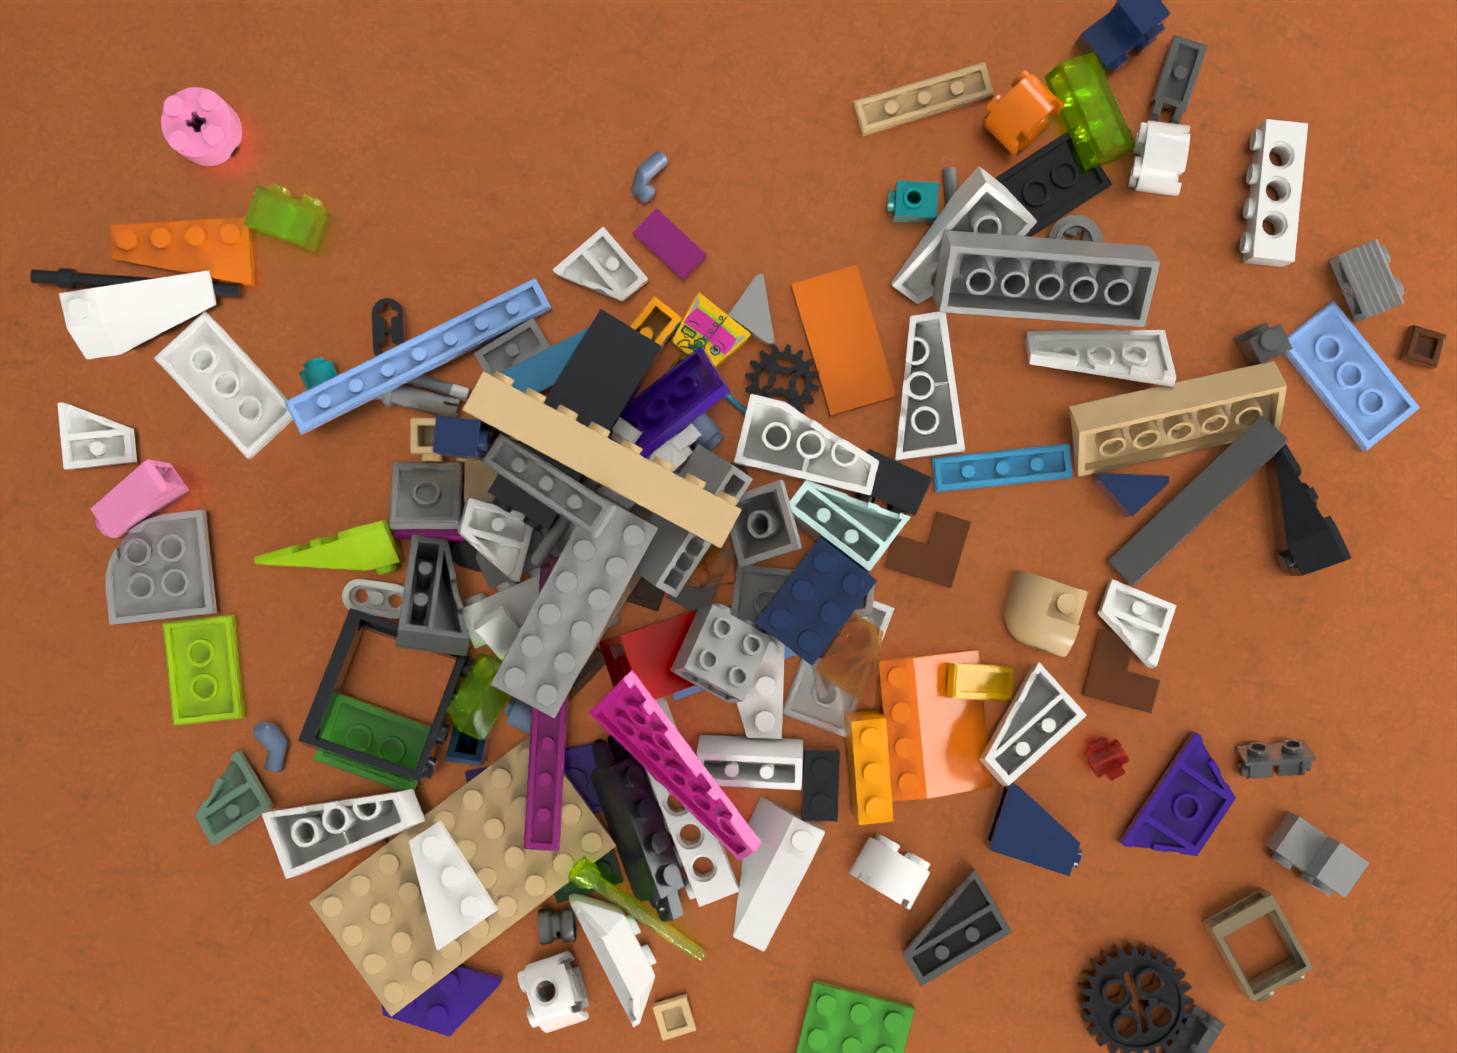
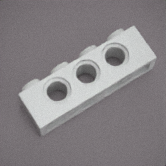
M1266 119L1252 131L1250 150H1254L1253 163L1249 165L1246 176L1247 184L1251 185L1250 196L1246 198L1243 207V217L1247 219L1246 232L1242 233L1240 239V252L1244 253L1243 263L1285 267L1295 261L1308 123ZM1270 152L1279 155L1281 166H1275L1271 163L1269 159ZM1266 186H1271L1277 191V201L1268 198ZM1263 220H1268L1273 224L1274 235H1269L1263 230Z

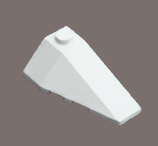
M978 166L953 194L891 284L918 305L933 296L944 230L1025 236L1037 221L1004 185Z
M210 270L59 293L67 330L86 360L123 354L139 344L160 335V333L217 305Z
M750 394L734 464L803 481L808 480L825 486L871 495L879 464L877 459L827 430L821 424L800 413L786 402Z
M761 796L748 822V825L761 841V844L754 853L742 860L733 937L765 951L825 834V829L823 825L815 821H804L800 814Z

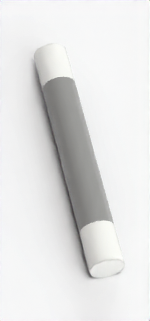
M421 375L405 383L455 399L459 398L466 402L471 391L470 388L426 375Z

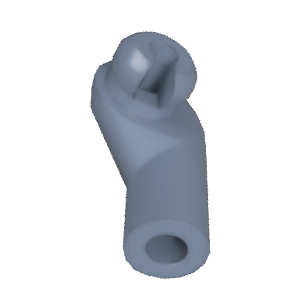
M661 151L653 153L636 170L631 191L633 196L638 197L643 203L650 201L656 193L655 188L649 184L652 177L668 164L666 156Z

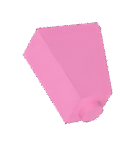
M148 459L91 508L96 517L94 524L105 536L123 538L129 534L128 531L134 526L155 516L190 491L171 463Z

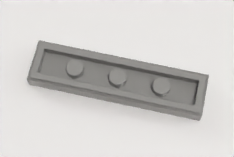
M500 432L482 460V463L597 539L617 509L616 506L502 432Z

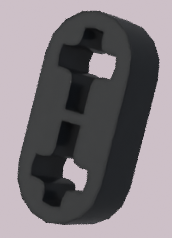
M392 298L380 299L372 309V336L375 356L384 353L382 352V347L388 345V334L392 335V343L396 346L407 341L405 309ZM391 305V309L398 312V314L391 318V329H388L387 320L380 317V315L386 312L387 306Z

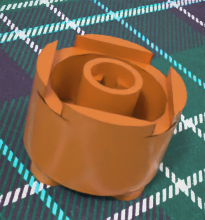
M1026 70L1015 78L1011 84L1012 89L1004 97L999 94L987 105L985 110L988 114L983 119L984 127L1013 156L1017 154L1018 149L1022 152L1029 147L1050 126L1047 122L1051 113L1057 117L1064 107V104L1034 74L1030 75Z

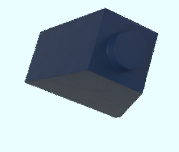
M1013 782L1009 786H1003L984 845L991 851L1070 876L1072 868L1077 869L1081 860L1082 849L1079 848L1080 842L1017 784Z

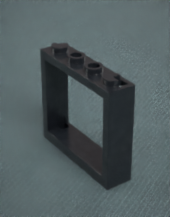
M350 608L298 741L304 746L423 785L425 778L431 779L435 772L438 759L434 758V754L438 744L444 745L450 731V725L446 724L450 711L456 713L460 705L463 693L458 690L462 679H469L475 660L470 659V648H468L467 656L433 652L454 659L456 662L415 770L322 739V734L363 629L397 640L399 624Z

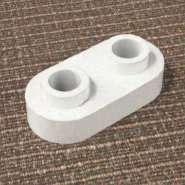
M355 579L344 587L342 600L348 610L352 608L373 616L396 619L400 618L402 604L398 608L394 607L391 604V598L397 594L403 599L404 585L369 579ZM361 589L365 590L368 594L367 600L363 603L357 599V593Z

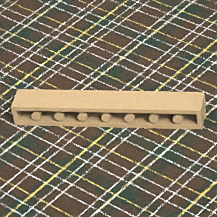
M495 370L493 376L484 371L482 372L463 411L713 545L722 548L742 509L736 507L738 499L721 490L715 496L704 490L706 482L689 473H687L685 478L672 473L674 465L657 456L654 457L653 461L640 455L641 447L626 439H623L621 444L616 443L608 438L609 430L592 421L589 427H586L576 421L577 413L560 404L557 410L545 405L544 402L547 397L528 387L525 393L512 387L515 380Z

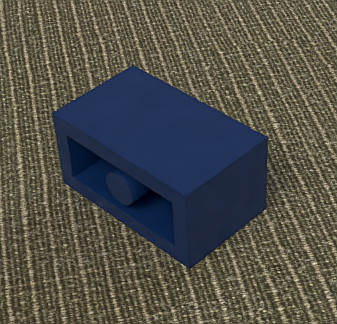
M436 416L433 453L444 457L483 460L494 443L495 434L490 432V425L481 420Z

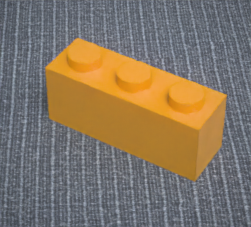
M878 709L844 713L851 814L859 825L893 822L886 717Z

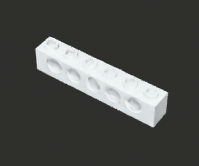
M665 696L656 699L657 704L677 729ZM647 771L655 801L659 802L663 812L661 817L668 834L671 833L675 843L673 849L679 866H684L688 878L685 879V889L690 900L696 898L699 907L739 892V886L723 844L685 807H672L668 801V796L671 793ZM687 824L696 825L701 834L696 840H686L681 835L682 827ZM699 857H707L712 861L713 867L709 872L701 873L694 868V861Z

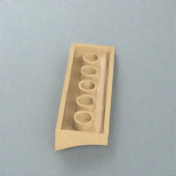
M1275 361L1176 382L1174 387L1158 386L1069 406L1074 447V468L1077 476L1080 477L1232 443L1261 416L1265 417L1280 431L1287 384Z

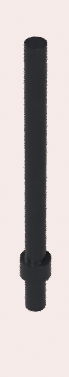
M59 268L58 271L32 269L30 273L32 283L58 285L60 289H76L77 286L95 288L155 279L149 277L79 273L76 269ZM212 282L215 296L241 297V284Z

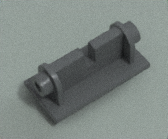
M1287 739L1277 743L1252 742L1248 745L1235 746L1243 761L1238 763L1239 775L1246 776L1247 779L1272 777V766L1277 765L1276 773L1278 776L1304 775L1305 771L1311 770V761L1316 760V757L1304 740Z
M1195 1005L1191 1010L1193 1018H1186L1184 1021L1188 1031L1179 1030L1176 1035L1179 1037L1180 1043L1172 1040L1169 1045V1052L1165 1051V1053H1207L1225 1024Z

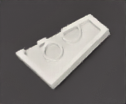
M764 633L771 637V640L745 700L736 703L747 738L782 739L785 645L770 633Z

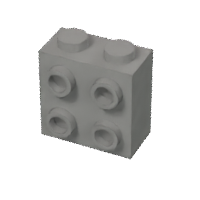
M714 603L698 608L670 671L727 703L742 702L745 700L771 637L762 633V628L758 624L749 620L742 621L733 616V611L727 606Z

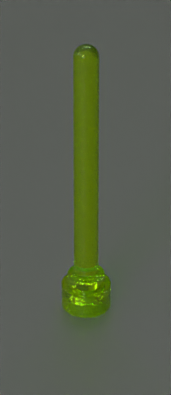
M581 857L573 865L568 875V880L577 887L593 888L695 961L702 962L706 959L707 953L703 948L666 922L661 921L658 916L602 878L600 871L597 870V865L587 857Z

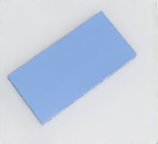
M1334 300L1326 304L1287 336L1293 349L1285 352L1284 355L1362 451H1367L1420 408Z

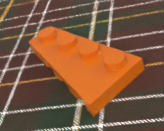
M249 217L110 225L112 259L115 261L175 271L182 274L210 270L211 279L255 287L252 219Z

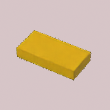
M949 662L946 697L954 699L1012 701L1014 666Z

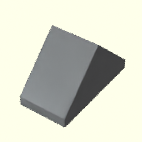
M758 274L754 277L728 316L751 333V337L768 348L775 344L764 275Z

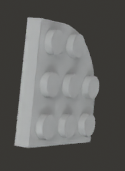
M206 510L163 514L142 521L128 531L129 534L111 554L105 579L109 625L217 613Z

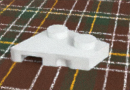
M57 403L63 469L73 470L137 463L133 428L67 403Z
M466 498L457 533L511 581H520L533 528L522 521L525 515L515 510L508 513L496 505Z
M1112 579L1107 584L1098 615L1147 667L1154 668L1158 664L1176 605Z

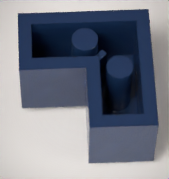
M1118 0L1108 14L1081 33L1075 44L1099 75L1108 69L1114 73L1130 60L1127 56L1136 48L1142 52L1156 41V37L1166 29L1163 23L1171 13L1161 0Z

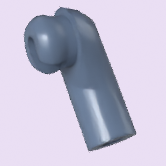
M259 722L254 726L253 736L268 751L264 769L281 772L288 745L287 738L275 724Z

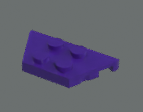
M1192 731L1120 838L1119 842L1126 847L1134 846L1156 851H1171L1198 856L1236 799L1229 785L1222 778L1221 771L1215 760L1211 758L1205 748L1201 735Z
M460 964L392 1017L382 1005L383 1016L450 1037L501 984L503 977Z

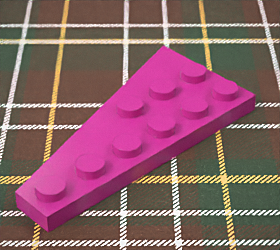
M631 670L589 714L739 861L754 853L761 844V841L633 670Z

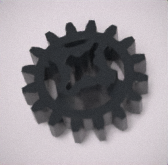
M788 344L784 352H779L778 347L772 345V354L767 355L763 350L759 352L760 363L754 360L750 361L749 365L755 371L754 373H745V379L752 381V385L746 387L745 392L754 393L766 398H784L790 406L803 414L805 409L802 404L804 402L813 404L815 401L809 393L819 391V386L812 383V380L819 377V372H810L809 368L814 361L809 359L804 362L801 359L804 352L802 349L794 355L791 354V346ZM776 360H787L796 365H793L791 368L779 366ZM764 368L769 376L768 384L760 389L759 376ZM779 374L780 377L785 378L794 374L788 382V390H784L782 387L771 390L776 383V375ZM804 375L805 388L800 397L795 389L796 381Z

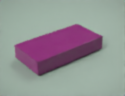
M657 208L633 232V235L683 282L707 257L705 252Z

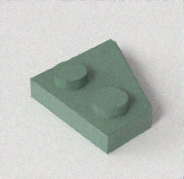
M237 750L232 754L230 758L232 761L222 777H218L211 788L209 798L203 801L195 814L211 845H218L261 817V813L269 812L275 808L243 751Z

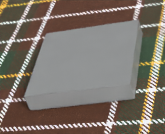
M393 462L389 512L390 529H458L462 516L463 462Z

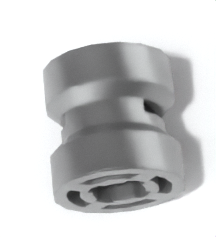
M563 907L560 912H553L550 908L538 910V934L541 945L552 944L554 940L562 939L565 943L576 942V914L572 907Z

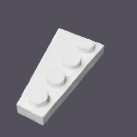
M1165 330L1027 331L1025 343L1029 364L1174 387L1176 373Z

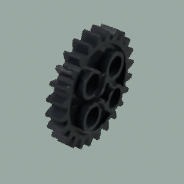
M1129 943L1128 953H1124L1118 945L1115 946L1116 956L1112 958L1105 951L1102 952L1105 963L1101 965L1093 960L1091 963L1096 972L1094 974L1084 972L1083 975L1090 983L1089 985H1081L1078 988L1083 994L1087 995V998L1078 1000V1004L1080 1007L1088 1009L1080 1015L1083 1022H1091L1086 1028L1090 1035L1098 1033L1095 1041L1099 1046L1108 1042L1107 1050L1110 1053H1115L1119 1047L1120 1053H1131V1051L1134 1053H1144L1146 1050L1149 1053H1156V1047L1158 1046L1164 1051L1169 1052V1046L1166 1041L1171 1039L1174 1042L1180 1043V1039L1175 1032L1177 1029L1188 1031V1027L1182 1022V1019L1193 1018V1014L1185 1008V1005L1194 1003V999L1184 994L1192 987L1187 981H1180L1186 975L1181 968L1173 970L1176 962L1171 957L1163 962L1164 953L1159 949L1151 956V948L1146 944L1143 945L1140 953H1138L1133 943ZM1126 972L1130 973L1134 992L1141 998L1138 1000V1006L1147 1025L1146 1031L1141 1030L1139 1015L1131 1006L1134 1000L1124 977ZM1146 972L1154 973L1152 984L1147 987H1141L1139 984L1140 977ZM1112 983H1120V993L1115 997H1107V987ZM1157 1006H1164L1165 1013L1163 1017L1159 1020H1151V1011ZM1122 1017H1132V1023L1128 1029L1123 1031L1117 1030V1023Z

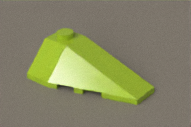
M384 520L338 532V537L317 538L310 540L308 545L290 546L254 557L255 564L363 571L376 570L377 575L398 571L397 564L406 562L401 540L394 539L393 529H390L389 521Z

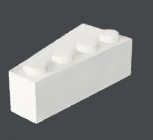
M932 312L910 316L895 461L964 452L965 445L946 313Z
M413 789L283 808L261 813L286 879L307 873L425 822Z

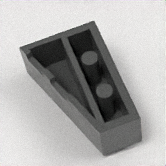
M412 534L396 647L467 656L470 635L465 624L461 598H459L456 574L448 540Z
M975 869L968 873L902 951L904 959L920 986L925 985L1012 933Z

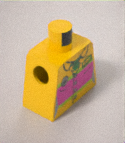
M699 292L671 341L672 345L681 354L670 366V369L700 346L708 353L715 367L718 368L749 341L751 333Z

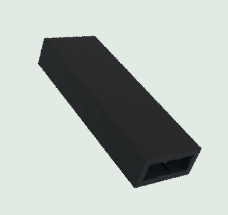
M600 309L546 396L544 404L557 410L559 404L578 414L577 422L589 427L592 421L609 430V438L613 432L611 428L618 417L622 418L662 354L663 348ZM518 441V443L574 480L582 483L585 475ZM500 474L497 475L487 491L495 496L492 501L493 504L508 513H511L513 508L525 515L522 521L541 532L543 527L550 530L560 516L559 513Z

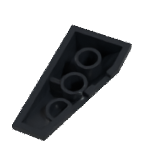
M1285 444L1265 463L1275 542L1280 552L1277 554V559L1285 572H1289L1291 576H1303L1344 562L1352 557L1331 516L1329 515L1324 518L1316 507V500H1318L1319 496L1314 488H1310L1299 479L1301 467L1287 444Z

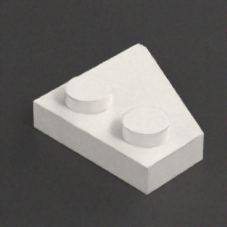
M604 227L599 229L553 269L557 276L621 303H624L649 281L646 275Z

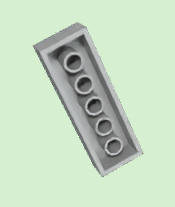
M944 230L933 298L939 312L1145 327L1160 260L1150 246Z
M596 491L594 493L616 506V511L598 539L577 525L575 526L491 682L492 686L553 718L559 712L658 529L656 523Z

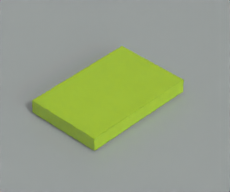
M235 614L162 622L173 726L244 718L245 708Z

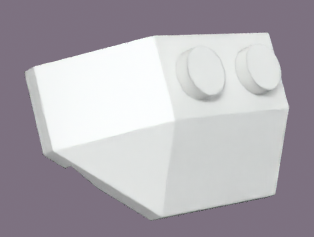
M573 893L569 895L570 905L632 1026L635 1027L640 1024L655 979L651 965L657 962L648 944L641 947L636 937L637 934L641 933V930L632 913L626 916L621 906Z

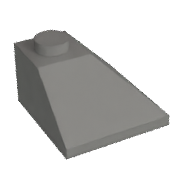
M784 480L772 482L743 494L736 505L742 511L730 531L740 568L802 548Z

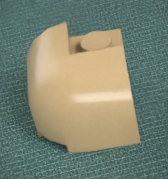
M1014 570L1003 608L1007 630L1016 641L1027 647L1064 658L1071 650L1080 628L1078 623L1088 592L1042 576Z

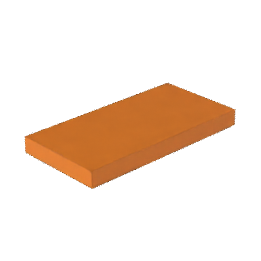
M857 264L792 283L790 286L816 372H819L818 379L829 415L834 416L896 397L895 388Z

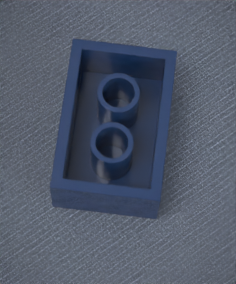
M819 537L756 618L755 623L812 666L877 580Z

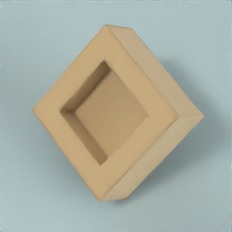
M686 994L653 1004V1011L663 1041L696 1031V1024Z

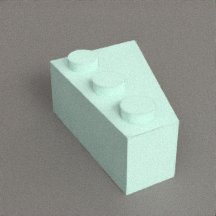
M808 480L802 484L789 501L796 527L815 541L821 537L867 573L870 572L910 518V516L902 513L891 512L880 508L879 505L849 497L848 494Z

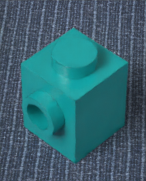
M897 180L894 190H888L886 209L887 211H892V221L933 224L937 218L939 183Z

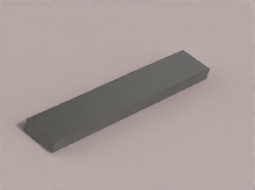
M1259 417L1108 562L1135 587L1288 443V439L1265 417Z

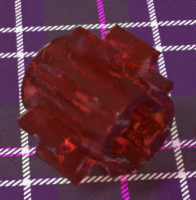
M1102 736L1089 743L1092 752L1085 755V758L1097 778L1106 775L1107 779L1113 781L1126 773L1122 765L1129 762V758L1117 739L1109 742L1106 737Z

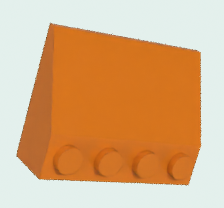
M978 649L875 660L880 712L886 717L892 802L928 799L992 787L991 773L979 760L988 744L984 700L946 697L949 662L980 664Z

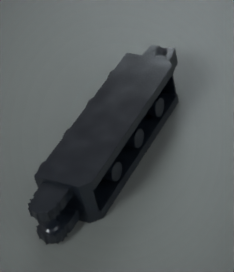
M611 735L607 737L608 743L601 738L597 739L591 744L593 757L598 767L592 770L591 781L612 838L617 844L616 848L632 892L640 902L649 901L652 907L656 909L661 921H673L684 915L679 898V889L686 886V882L644 768Z

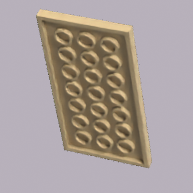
M530 736L424 815L425 822L403 831L309 902L391 1017L617 846L608 830L564 772L560 850L523 849ZM438 821H441L498 910L437 951L409 841Z

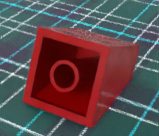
M697 611L683 613L600 641L599 645L613 688L631 670H633L654 700L695 686V684L673 673L670 669Z

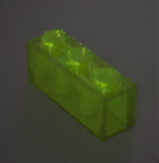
M1095 52L1062 61L1045 76L1050 91L1064 104L1060 114L1085 171L1119 160L1136 147L1131 130L1127 127L1119 109L1118 101L1112 93L1105 77L1104 69L1100 65Z

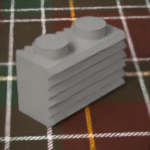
M1377 239L1329 259V263L1332 265V270L1335 273L1337 282L1340 284V289L1343 291V296L1348 303V308L1351 310L1355 322L1367 319L1404 303L1402 299L1404 287L1398 277H1393L1388 266L1391 261L1390 254L1384 245H1379Z

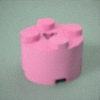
M192 87L181 90L165 100L161 116V129L166 141L174 150L186 159L202 166L218 165L231 157L230 154L241 142L242 125L237 113L219 95L209 89Z

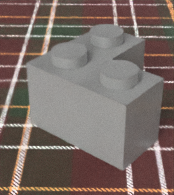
M1289 811L1265 844V846L1275 852L1271 857L1288 870L1295 866L1303 872L1300 876L1303 881L1329 897L1335 892L1346 898L1369 865L1368 861L1344 844L1328 837L1303 818Z

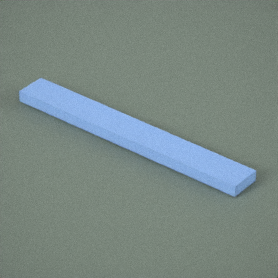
M536 278L284 403L299 432L303 435L510 332L531 318L536 319L550 312L551 306Z

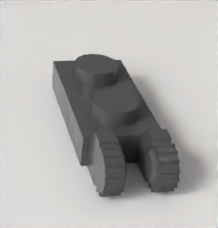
M1177 35L1172 37L1151 100L1153 105L1149 111L1147 121L1158 122L1161 109L1164 107L1173 110L1167 123H1180L1182 114L1187 110L1207 45Z

